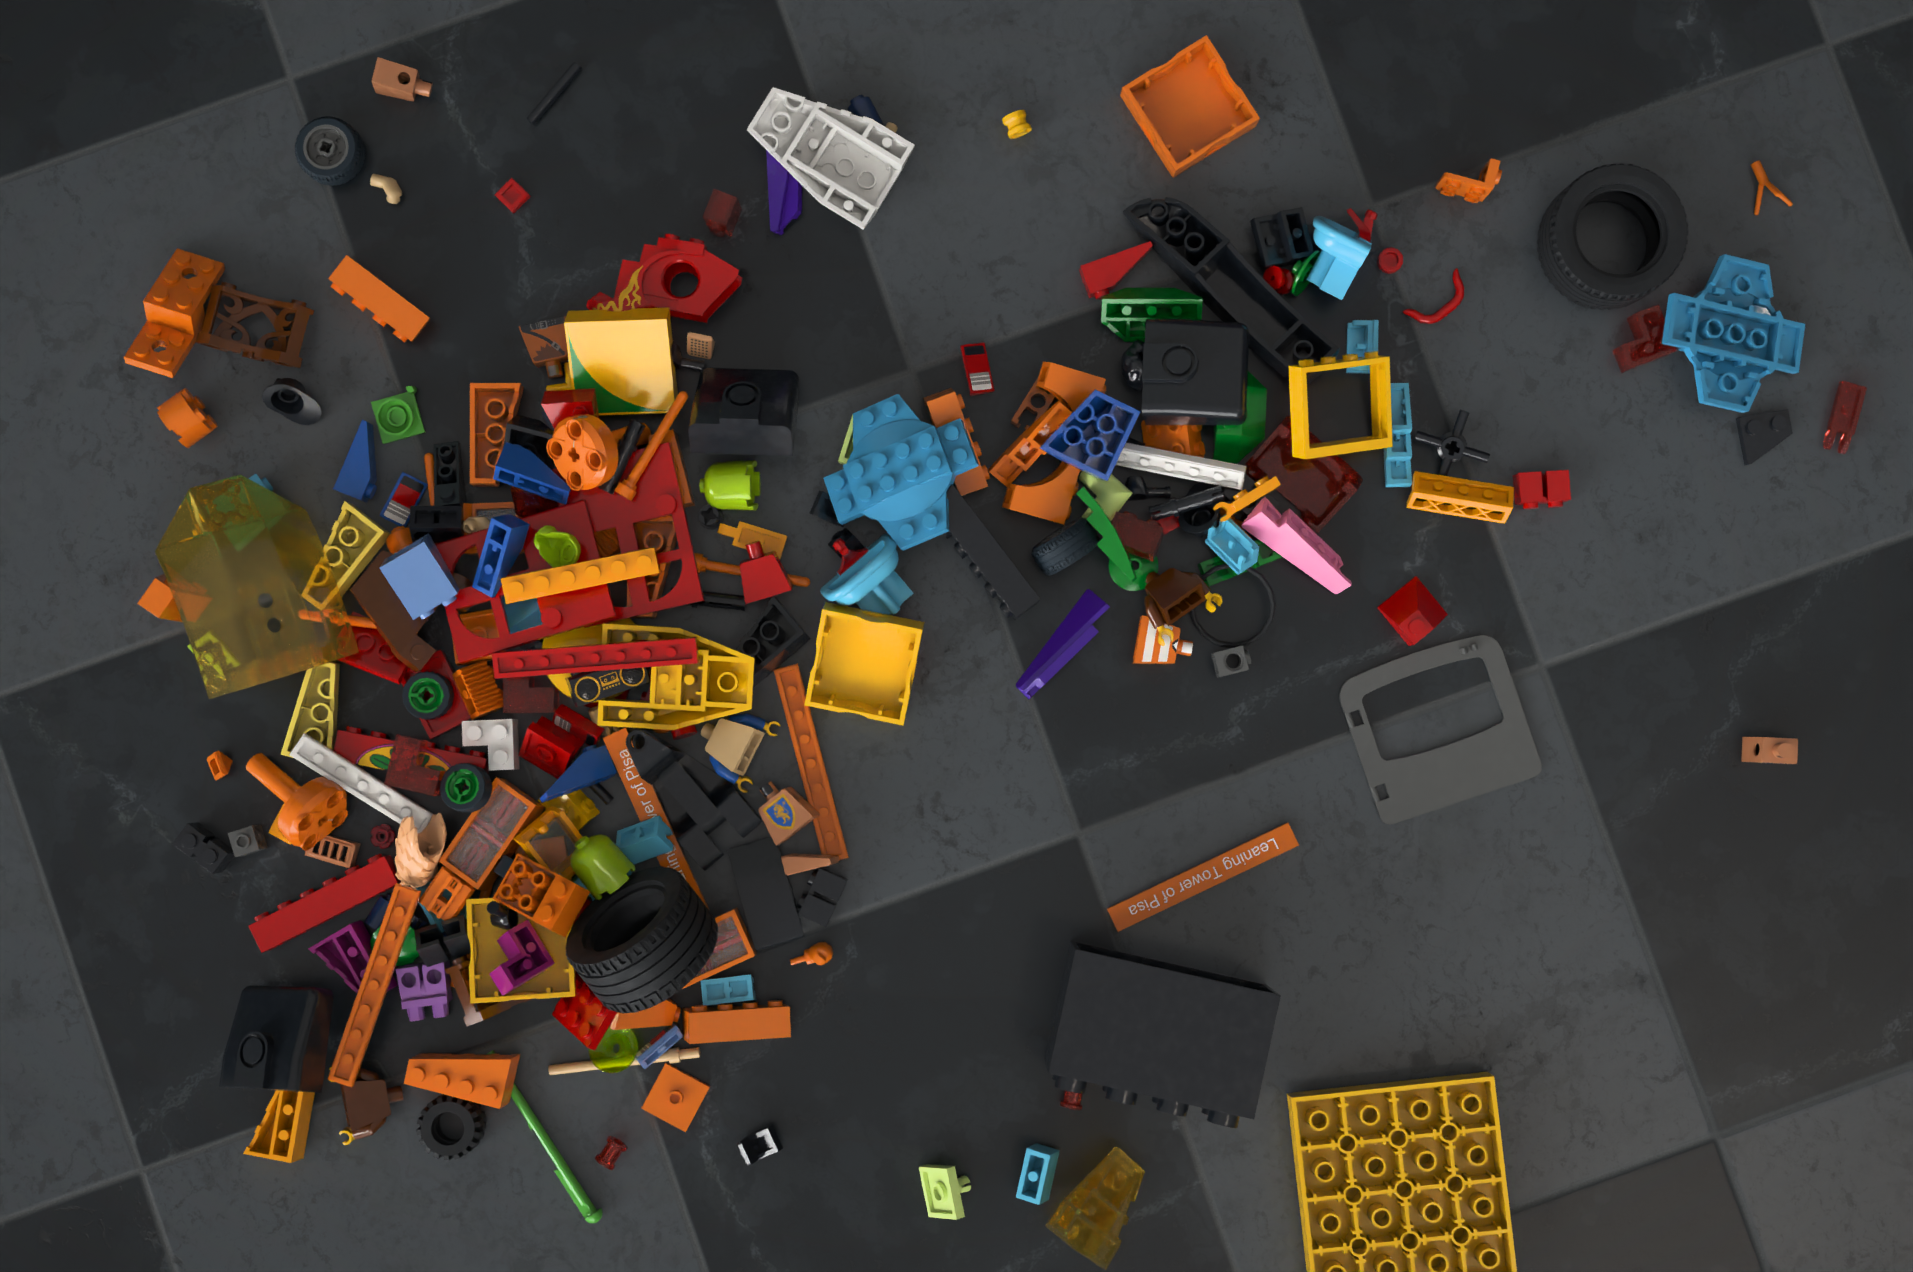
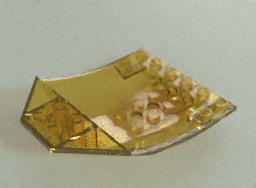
M242 475L189 488L154 552L157 555L184 624L209 699L359 653L336 580L318 534L305 509ZM262 593L271 595L273 603L269 608H263L258 603V597ZM271 618H276L281 623V628L276 633L271 632L267 627V622Z

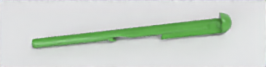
M492 1050V1051L489 1052L488 1054H496V1053L494 1052V1050ZM514 1083L511 1097L528 1122V1127L530 1130L535 1131L541 1144L558 1168L554 1172L588 1223H597L602 1218V1208H595Z

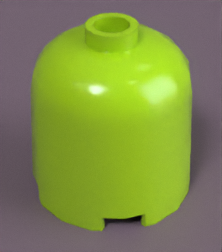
M726 461L710 465L705 472L704 478L700 479L699 484L700 492L704 493L708 504L716 509L756 511L758 503H754L755 496H760L761 492L760 472L754 471L757 461Z
M598 834L589 838L583 836L574 845L576 849L570 858L571 867L596 900L602 899L601 894L606 891L609 894L615 892L629 879L627 876L629 870L631 872L635 871L634 864L612 839L606 835Z

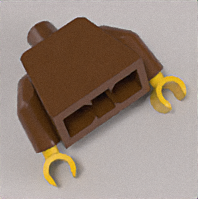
M1169 568L1161 575L1154 571L1146 577L1147 584L1145 590L1147 596L1144 598L1145 611L1153 628H1157L1159 631L1158 642L1162 646H1165L1162 635H1168L1171 641H1173L1174 637L1172 630L1164 627L1165 623L1170 626L1206 599L1205 606L1209 612H1215L1216 610L1215 605L1211 601L1216 602L1218 606L1222 604V597L1216 593L1212 594L1210 592L1211 588L1197 573L1181 572L1175 568Z
M361 1067L353 1087L340 1084L348 1127L340 1131L339 1135L347 1133L349 1139L342 1143L348 1145L355 1139L371 1136L386 1123L387 1116L391 1115L389 1103L403 1100L401 1086L386 1088L385 1079L379 1078L376 1072Z

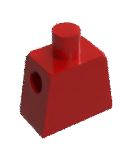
M760 541L745 545L749 559L740 562V572L746 604L792 590V582L775 551L764 554Z

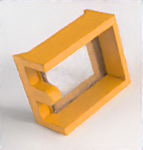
M551 805L513 839L532 861L570 881L572 880L575 872L571 867L570 858L576 849L575 843L582 838V835L563 810Z

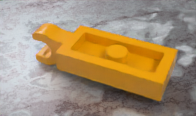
M1266 476L1254 483L1257 488L1249 493L1244 489L1233 496L1234 502L1231 504L1219 502L1213 507V510L1216 511L1219 508H1224L1226 515L1220 521H1227L1233 514L1278 488L1281 483L1277 477L1269 479Z
M739 521L737 528L720 523L717 532L718 534L734 538L732 545L747 550L746 544L760 541L764 554L775 551L780 560L788 537Z

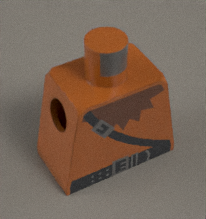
M566 316L519 326L533 364L536 367L546 366L547 375L550 379L563 376L561 363L569 361L564 326Z

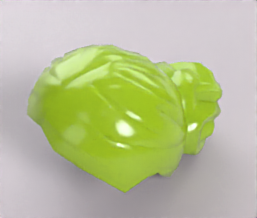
M544 526L535 533V547L552 568L574 564L578 561L581 553L580 543L572 534L557 531L553 526Z

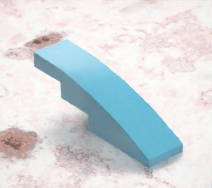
M1391 383L1393 447L1383 448L1385 487H1411L1410 460L1412 458L1410 433L1412 431L1409 383Z

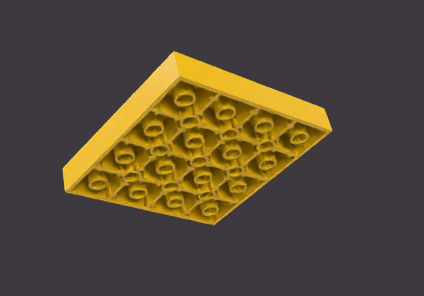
M1480 1072L1287 1093L1307 1272H1517L1495 1078L1492 1074Z

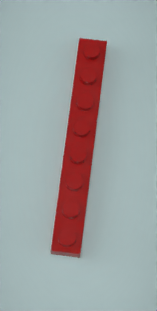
M697 637L501 651L493 652L492 660L494 678L498 679L699 663Z

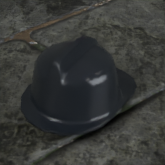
M277 378L273 385L268 386L263 391L262 398L265 405L289 420L301 425L315 424L320 420L322 414L321 407L315 399L306 394L304 386L296 379Z
M1199 482L1189 490L1186 496L1218 485ZM1219 502L1181 513L1178 519L1180 527L1185 532L1202 538L1208 534V529L1212 526L1215 528L1218 526L1221 508L1214 511L1213 507Z

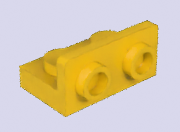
M581 789L541 803L540 798L538 799L546 810L551 805L563 810L578 831L600 813L594 802Z

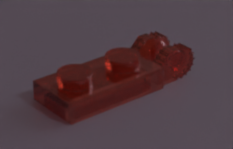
M1846 381L1839 382L1827 426L1828 431L1824 437V449L1830 450L1834 444L1836 434L1841 433L1843 436L1838 445V453L1846 454L1851 438L1856 431L1867 387Z

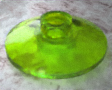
M608 1027L596 1050L589 1049L592 1063L599 1070L606 1073H618L627 1069L637 1055L638 1041L632 1029L613 1030ZM615 1044H619L620 1049L617 1053L613 1052V1046Z

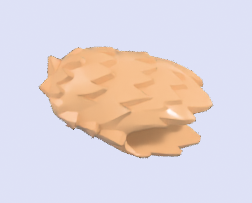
M441 813L433 814L430 823L421 833H417L413 816L409 818L407 816L402 819L398 829V836L395 839V865L397 869L395 875L401 880L400 884L417 889L418 887L425 886L437 875L438 862L444 854L447 836L446 825Z

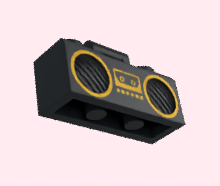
M646 667L570 673L571 676L565 678L575 707H580L651 682Z

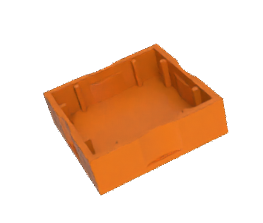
M1207 35L1178 52L1167 63L1149 70L1123 86L1120 94L1172 178L1255 128L1260 120V117L1242 89L1230 77L1226 64Z

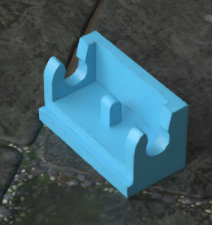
M1353 320L1352 323H1347L1346 354H1358V357H1363L1364 352L1378 351L1379 320ZM1370 365L1346 368V373L1370 374Z
M1231 518L1225 522L1219 521L1217 528L1212 526L1208 529L1205 543L1237 575L1257 563L1259 546Z
M656 816L618 830L616 845L633 864H637L673 851V844L666 837V835L670 836L673 833L662 821V818Z
M750 974L701 980L703 1005L710 1006L756 1000V993L753 987L754 978Z

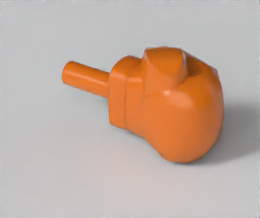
M818 942L809 949H805L804 955L790 959V963L795 965L806 961L807 965L812 963L824 965L832 959L833 949L826 942Z

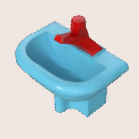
M1352 208L1347 209L1348 215L1351 216L1359 229V234L1322 216L1314 217V242L1322 250L1306 280L1317 285L1319 289L1340 300L1343 299L1357 271L1371 250L1373 220H1376L1378 215L1373 210L1368 209L1364 214V221H1362Z
M887 533L883 534L869 547L860 550L848 549L841 538L833 543L834 549L838 550L842 555V562L839 570L836 572L837 575L821 588L820 592L827 601H835L844 606L856 603L863 610L887 615L896 614L900 610L901 604L913 592L894 570L898 565L899 556L896 550L897 544Z

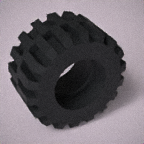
M442 1094L428 1103L420 1113L422 1115L417 1120V1124L420 1127L416 1129L417 1135L422 1137L419 1142L421 1145L425 1143L427 1146L425 1151L428 1154L432 1151L435 1153L433 1157L437 1159L440 1157H444V1160L459 1159L473 1150L485 1134L483 1130L486 1128V1122H483V1118L486 1117L485 1112H480L479 1108L481 1105L479 1103L475 1104L471 1101ZM444 1112L455 1113L462 1119L464 1134L460 1139H450L441 1132L439 1120Z

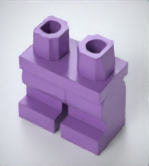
M450 960L430 967H426L423 962L408 964L395 969L402 1000V1009H407L410 1021L425 1019L424 1006L432 1005L433 1018L449 1015V1002L453 999L451 986H449V973L446 974L445 969L450 967Z

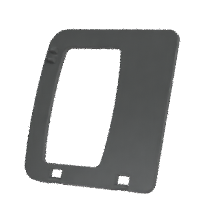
M1479 635L1456 640L1403 656L1348 679L1340 689V704L1379 818L1384 824L1391 825L1536 777L1542 771V763L1503 650L1499 643L1490 636ZM1476 657L1484 661L1502 713L1500 723L1467 738L1429 751L1392 760L1381 758L1362 703L1364 695L1399 679L1441 665ZM1359 710L1363 724L1355 726L1351 712ZM1384 784L1388 798L1380 800L1376 786Z

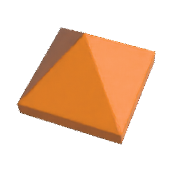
M215 751L207 757V762L216 781L229 773L233 760L220 751Z

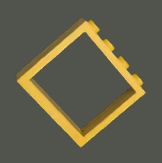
M1378 351L1364 352L1363 357H1358V354H1344L1342 359L1336 360V357H1321L1320 362L1314 363L1313 359L1298 360V365L1289 366L1292 457L1311 459L1393 447L1390 356L1378 355ZM1370 365L1372 436L1309 444L1306 373Z

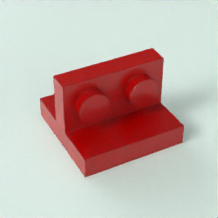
M541 716L537 723L532 721L527 728L518 755L558 779L582 749L584 741Z

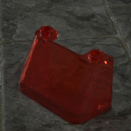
M1289 415L1285 417L1243 465L1246 466L1245 474L1255 482L1266 476L1269 479L1276 476L1281 483L1276 490L1302 512V520L1317 533L1354 495L1363 482L1359 473L1338 455L1311 459L1292 457L1291 416ZM1309 431V444L1322 443L1319 438Z

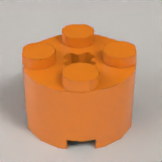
M186 388L180 390L157 407L159 410L157 413L169 431L173 430L178 436H181L182 438L178 441L187 448H190L218 427L216 421L203 411L206 407L198 396L193 397Z

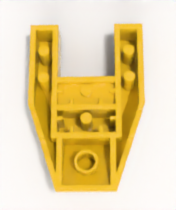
M603 623L602 644L697 637L699 663L651 667L650 701L600 699L598 702L597 726L676 730L752 709L755 658L681 628Z

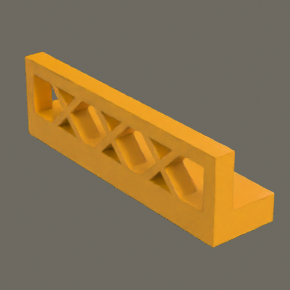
M1415 471L1412 476V491L1407 500L1406 508L1505 524L1513 509L1514 487ZM1416 498L1426 499V501H1418V500H1415V499H1416ZM1467 507H1475L1476 509H1467ZM1492 511H1500L1502 514L1492 513Z

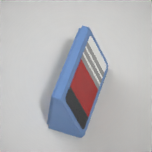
M672 1023V1026H667L634 1055V1058L646 1069L683 1037V1034Z

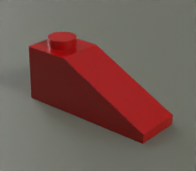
M1151 241L1081 265L1079 272L1089 299L1095 297L1098 300L1110 294L1109 291H1112L1151 251L1153 246Z

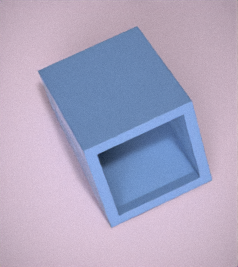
M429 533L387 557L379 567L413 620L419 616L421 619H425L435 612L433 608L441 603L443 606H447L457 599L455 595L458 594L460 589Z

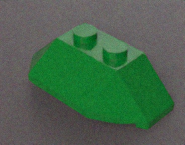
M1125 287L1102 297L1101 323L1107 326L1124 342H1134L1137 339L1145 342L1146 319L1201 320L1203 298L1177 288Z
M1249 371L1247 382V419L1241 425H1214L1213 460L1237 464L1265 439L1267 389Z

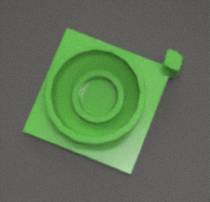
M406 386L407 392L371 402L383 444L426 433L415 397L417 392L415 386Z

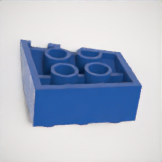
M1095 389L1042 444L1040 449L1100 480L1108 481L1140 411Z

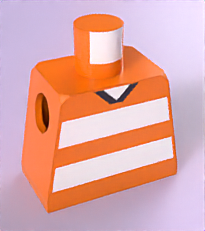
M1142 615L1140 616L1132 663L1174 664L1176 654L1191 656L1193 641L1179 639L1181 628L1173 625L1168 626L1165 623L1164 627L1172 630L1174 637L1173 641H1171L1168 635H1162L1165 646L1160 645L1158 642V629L1153 628L1148 616Z

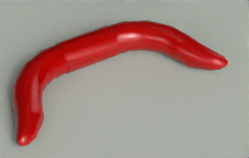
M1456 268L1453 272L1452 280L1455 286V295L1449 302L1431 315H1425L1413 309H1406L1403 313L1425 324L1436 323L1445 318L1460 305L1464 298V285L1458 269Z

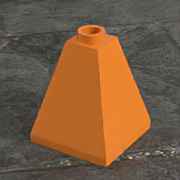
M668 998L651 1008L639 1012H617L609 1028L620 1030L672 1026L673 1022L677 1023L681 1008L677 1007V1004Z

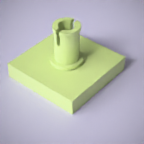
M932 1164L920 1166L919 1171L928 1216L953 1220L965 1217L960 1193L971 1190V1185L964 1186V1184L970 1183L969 1178L965 1175L957 1178L955 1166Z

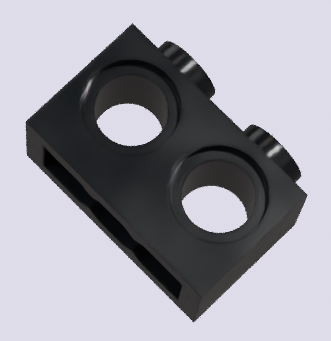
M410 506L409 529L412 543L428 533L434 543L444 542L464 535L462 528L464 522L462 506Z

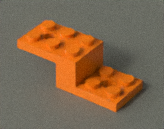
M178 248L176 249L143 300L147 321L125 354V363L174 378L195 344L198 333H201L205 318L203 304L212 292L211 286L216 285L224 273V263ZM188 274L196 275V277H191L190 279L184 278ZM157 347L166 348V350H162L160 352L154 351V349Z

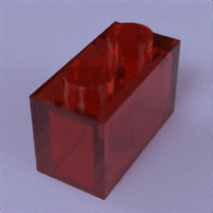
M713 189L703 214L705 223L712 234L719 237H724V234L732 236L742 211L738 198Z
M1116 511L1112 523L1117 529L1128 553L1154 562L1164 536V528L1160 527L1161 524L1154 520L1147 519V521L1137 519V516L1131 512L1123 511V513Z

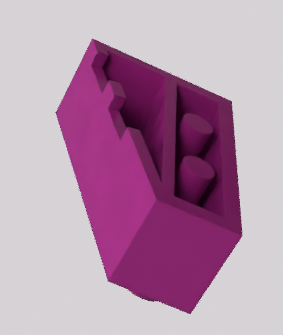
M362 920L347 925L308 948L313 954H317L326 962V966L329 969L337 972L353 991L358 993L372 953L371 936ZM393 975L387 992L398 986Z

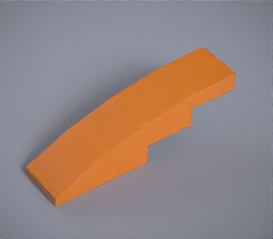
M1060 401L1056 402L1005 450L988 469L989 473L1008 487V483H1012L1023 470L1027 471L1041 454L1045 455L1047 453L1040 449V447L1073 412Z

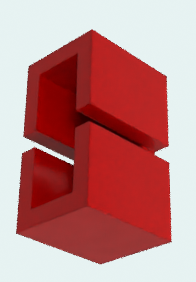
M1569 470L1545 471V473H1541V471L1522 472L1513 475L1515 505H1523V509L1538 508V503H1548V508L1562 507L1563 502L1571 500Z

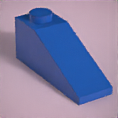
M362 420L333 489L367 503L375 495L377 476L373 425Z
M505 443L496 464L493 479L566 505L571 488L530 450L518 444Z
M511 514L491 518L473 581V588L492 598L496 596L502 585L501 578L508 575L524 546L529 523Z
M595 744L582 749L583 753L540 797L541 803L611 779L617 772L606 745L597 748Z

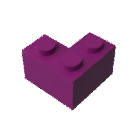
M529 920L513 927L497 939L508 961L499 965L489 975L502 996L555 964Z

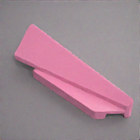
M1264 497L1243 521V529L1334 594H1338L1351 586V580L1340 571V568L1344 565L1341 557L1290 508L1281 515L1272 503Z

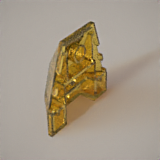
M1115 1146L1057 1205L1045 1227L1072 1249L1106 1270L1120 1247L1122 1240L1118 1238L1123 1224L1127 1225L1129 1217L1126 1214L1130 1202H1135L1145 1171L1120 1148Z

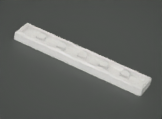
M1131 443L1125 444L1116 463L1118 466L1222 485L1239 490L1243 489L1246 466Z
M306 733L302 735L289 754L400 824L404 817L408 816L409 818L413 816L417 833H421L430 823L433 815L432 812Z

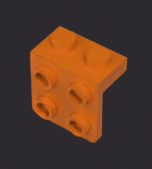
M1491 158L1480 171L1478 180L1445 172L1436 183L1435 189L1440 190V193L1445 196L1459 195L1471 203L1483 202L1493 190L1495 184L1498 185L1502 174V170L1499 169L1500 161Z
M1142 421L1143 442L1146 443V447L1204 458L1205 445L1201 438L1202 425H1146L1145 421Z

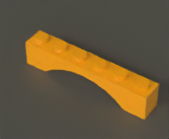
M654 546L584 562L501 578L505 602L509 604L656 574L660 572Z

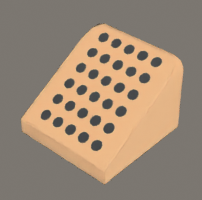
M689 332L687 335L688 355L705 359L712 358L715 345L712 336Z

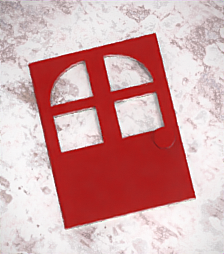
M670 442L660 444L635 485L637 486L635 490L637 493L632 501L615 491L612 495L598 487L588 490H570L567 504L585 499L594 533L616 528L621 553L639 550L635 523L672 516L679 549L656 554L658 564L682 560L680 578L668 594L651 602L646 576L627 579L632 606H614L617 617L584 626V628L705 601ZM645 448L637 449L636 452L633 451L619 480L620 483L624 479L627 480ZM557 468L552 469L566 483V480L561 476ZM557 502L558 507H559V506H562V505H565V504H562V503Z
M585 499L519 518L530 524L523 546L529 569L507 576L552 568L539 554V550L534 544L535 533L544 526H553L557 531L570 533L576 537L581 549L580 557L576 563L601 558ZM488 528L435 544L452 576L458 560L470 548L476 546L480 560ZM608 583L538 597L537 601L543 624L512 634L501 598L504 596L502 585L493 598L472 586L460 589L458 594L455 595L457 599L445 606L456 654L461 664L491 655L493 652L505 651L617 617ZM490 601L499 637L490 639L473 634L464 625L458 610Z

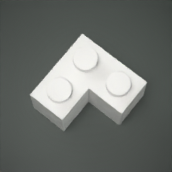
M518 719L462 721L463 746H488L489 771L520 769Z

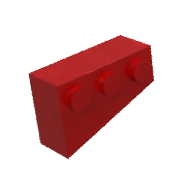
M595 388L544 392L541 405L554 429L560 421L574 415L589 414L599 418Z

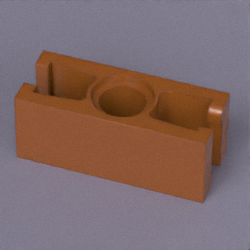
M1038 378L1011 420V424L1017 428L1021 426L1019 419L1026 410L1037 416L1034 420L1035 422L1051 407L1055 400L1051 393L1047 394L1044 390L1039 389L1040 387L1036 386ZM1036 396L1042 397L1045 405L1041 408H1035L1031 404V399Z

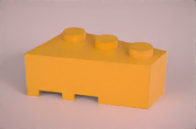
M275 1091L265 1110L267 1112L261 1124L257 1126L254 1132L255 1135L243 1154L288 1163L303 1159L315 1093Z

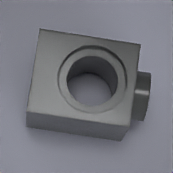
M1243 646L1211 654L1217 678L1249 670L1248 665L1251 664V657L1249 651L1244 650ZM1229 654L1237 656L1239 663L1236 668H1230L1227 665L1226 658Z
M261 824L251 825L228 833L235 857L246 856L268 849Z

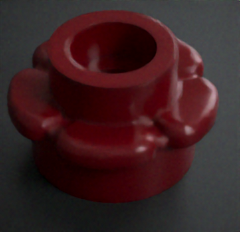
M387 824L377 825L371 830L372 837L370 840L375 847L379 846L381 849L388 848L395 840V832ZM381 834L385 835L383 839L380 837Z

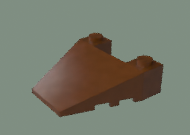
M382 550L350 591L367 616L375 624L378 632L385 639L395 657L414 672H418L436 651L416 635L430 616L425 619H421L420 616L414 620L412 619L379 568L387 557L393 555V553ZM453 572V578L459 589L473 585L463 575ZM470 607L460 609L458 611H460L463 614L466 611H468Z

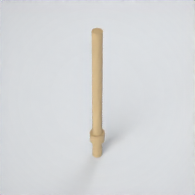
M669 1048L668 1051L653 1063L669 1061L671 1064L679 1063L683 1059L700 1058V1048ZM634 1055L549 1065L548 1070L549 1075L640 1064L634 1058Z

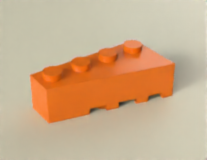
M949 388L924 397L925 405L928 406L931 422L936 428L959 418L963 421L977 458L978 467L956 476L954 485L957 491L963 496L988 487L986 480L990 479L986 465L981 466L978 456H981L982 453L978 442H973L970 433L974 432L969 417L964 419L961 409L965 408V404L961 394L956 395L955 391Z
M783 1000L767 1001L768 1005H758V1002H743L742 1006H733L732 1003L717 1004V1007L694 1005L692 1008H682L683 1039L689 1044L791 1037L790 1006L783 1004Z

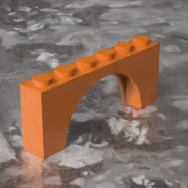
M1043 362L1036 386L1050 392L1058 401L1074 412L1095 389L1105 394L1106 385L1104 384L1106 379L1052 362ZM1062 461L1055 471L1040 481L1022 485L1008 483L1002 507L1064 525L1071 514L1072 508L1070 503L1072 496L1077 493V479L1079 472L1082 470Z

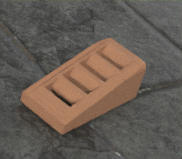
M327 835L321 840L318 853L313 852V847L305 852V856L342 867L352 868L355 866L361 843ZM326 841H329L330 845L327 855H324L323 851ZM335 844H339L336 857H332ZM344 846L348 847L345 860L341 859Z
M791 853L781 856L784 872L787 876L836 864L840 861L839 856Z

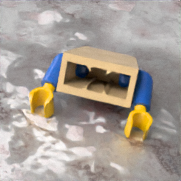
M747 713L732 715L728 720L721 718L716 726L706 723L701 730V736L708 739L705 751L710 754L709 760L715 772L730 783L738 784V789L743 793L748 792V790L741 787L743 781H748L753 785L752 779L744 776L765 735L762 730H766L769 736L774 737L777 734H772L769 731L770 725L775 724L781 727L776 721L766 723L765 719Z

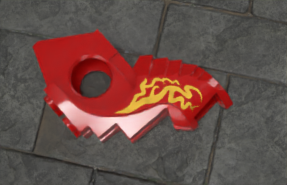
M665 234L664 238H658L657 246L644 244L640 262L622 260L614 298L599 292L588 300L586 308L588 310L617 312L640 308H670V316L708 323V319L742 285L743 277L738 275L739 269L708 252L703 240L690 238L689 241H683L677 235ZM682 272L694 274L698 278L696 289L685 297L674 296L671 292L672 279Z

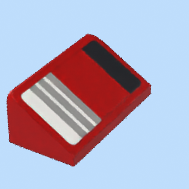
M985 343L960 345L970 396L994 392Z
M563 704L558 707L553 715L552 722L583 740L588 746L595 744L597 746L605 731L604 728L597 726L594 722Z

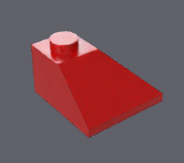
M1417 576L1377 607L1408 646L1419 642L1448 615Z

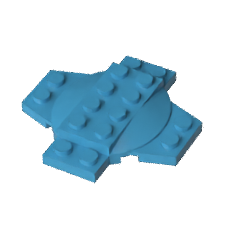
M1724 254L1719 256L1704 290L1698 292L1693 297L1678 293H1672L1668 296L1662 344L1678 347V350L1685 352L1687 358L1693 364L1698 401L1701 404L1741 413L1749 412L1761 386L1759 382L1761 378L1771 374L1774 370L1791 374L1799 373L1805 324L1784 319L1780 310L1775 311L1771 305L1770 298L1774 295L1768 264Z
M896 394L853 413V451L847 464L843 465L844 469L823 479L837 520L841 525L864 515L872 520H878L899 548L904 551L949 532V500L947 499V490L950 485L954 484L957 475L978 467L979 464L964 423L960 418L936 428L931 424L920 421L899 394Z

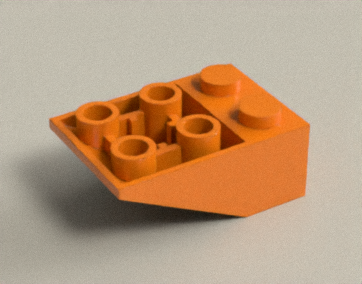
M517 853L492 899L541 926L566 937L591 891Z

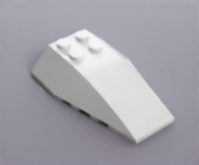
M773 87L748 126L747 131L820 204L864 230L896 182L915 145L871 118L860 117L851 114L852 112L843 109L838 110L827 106V104L818 101L816 103L805 99V97Z

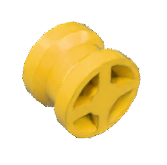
M1025 110L1012 112L1002 118L1003 124L1008 127L1007 134L1009 139L1021 137L1032 130L1031 125L1025 119Z

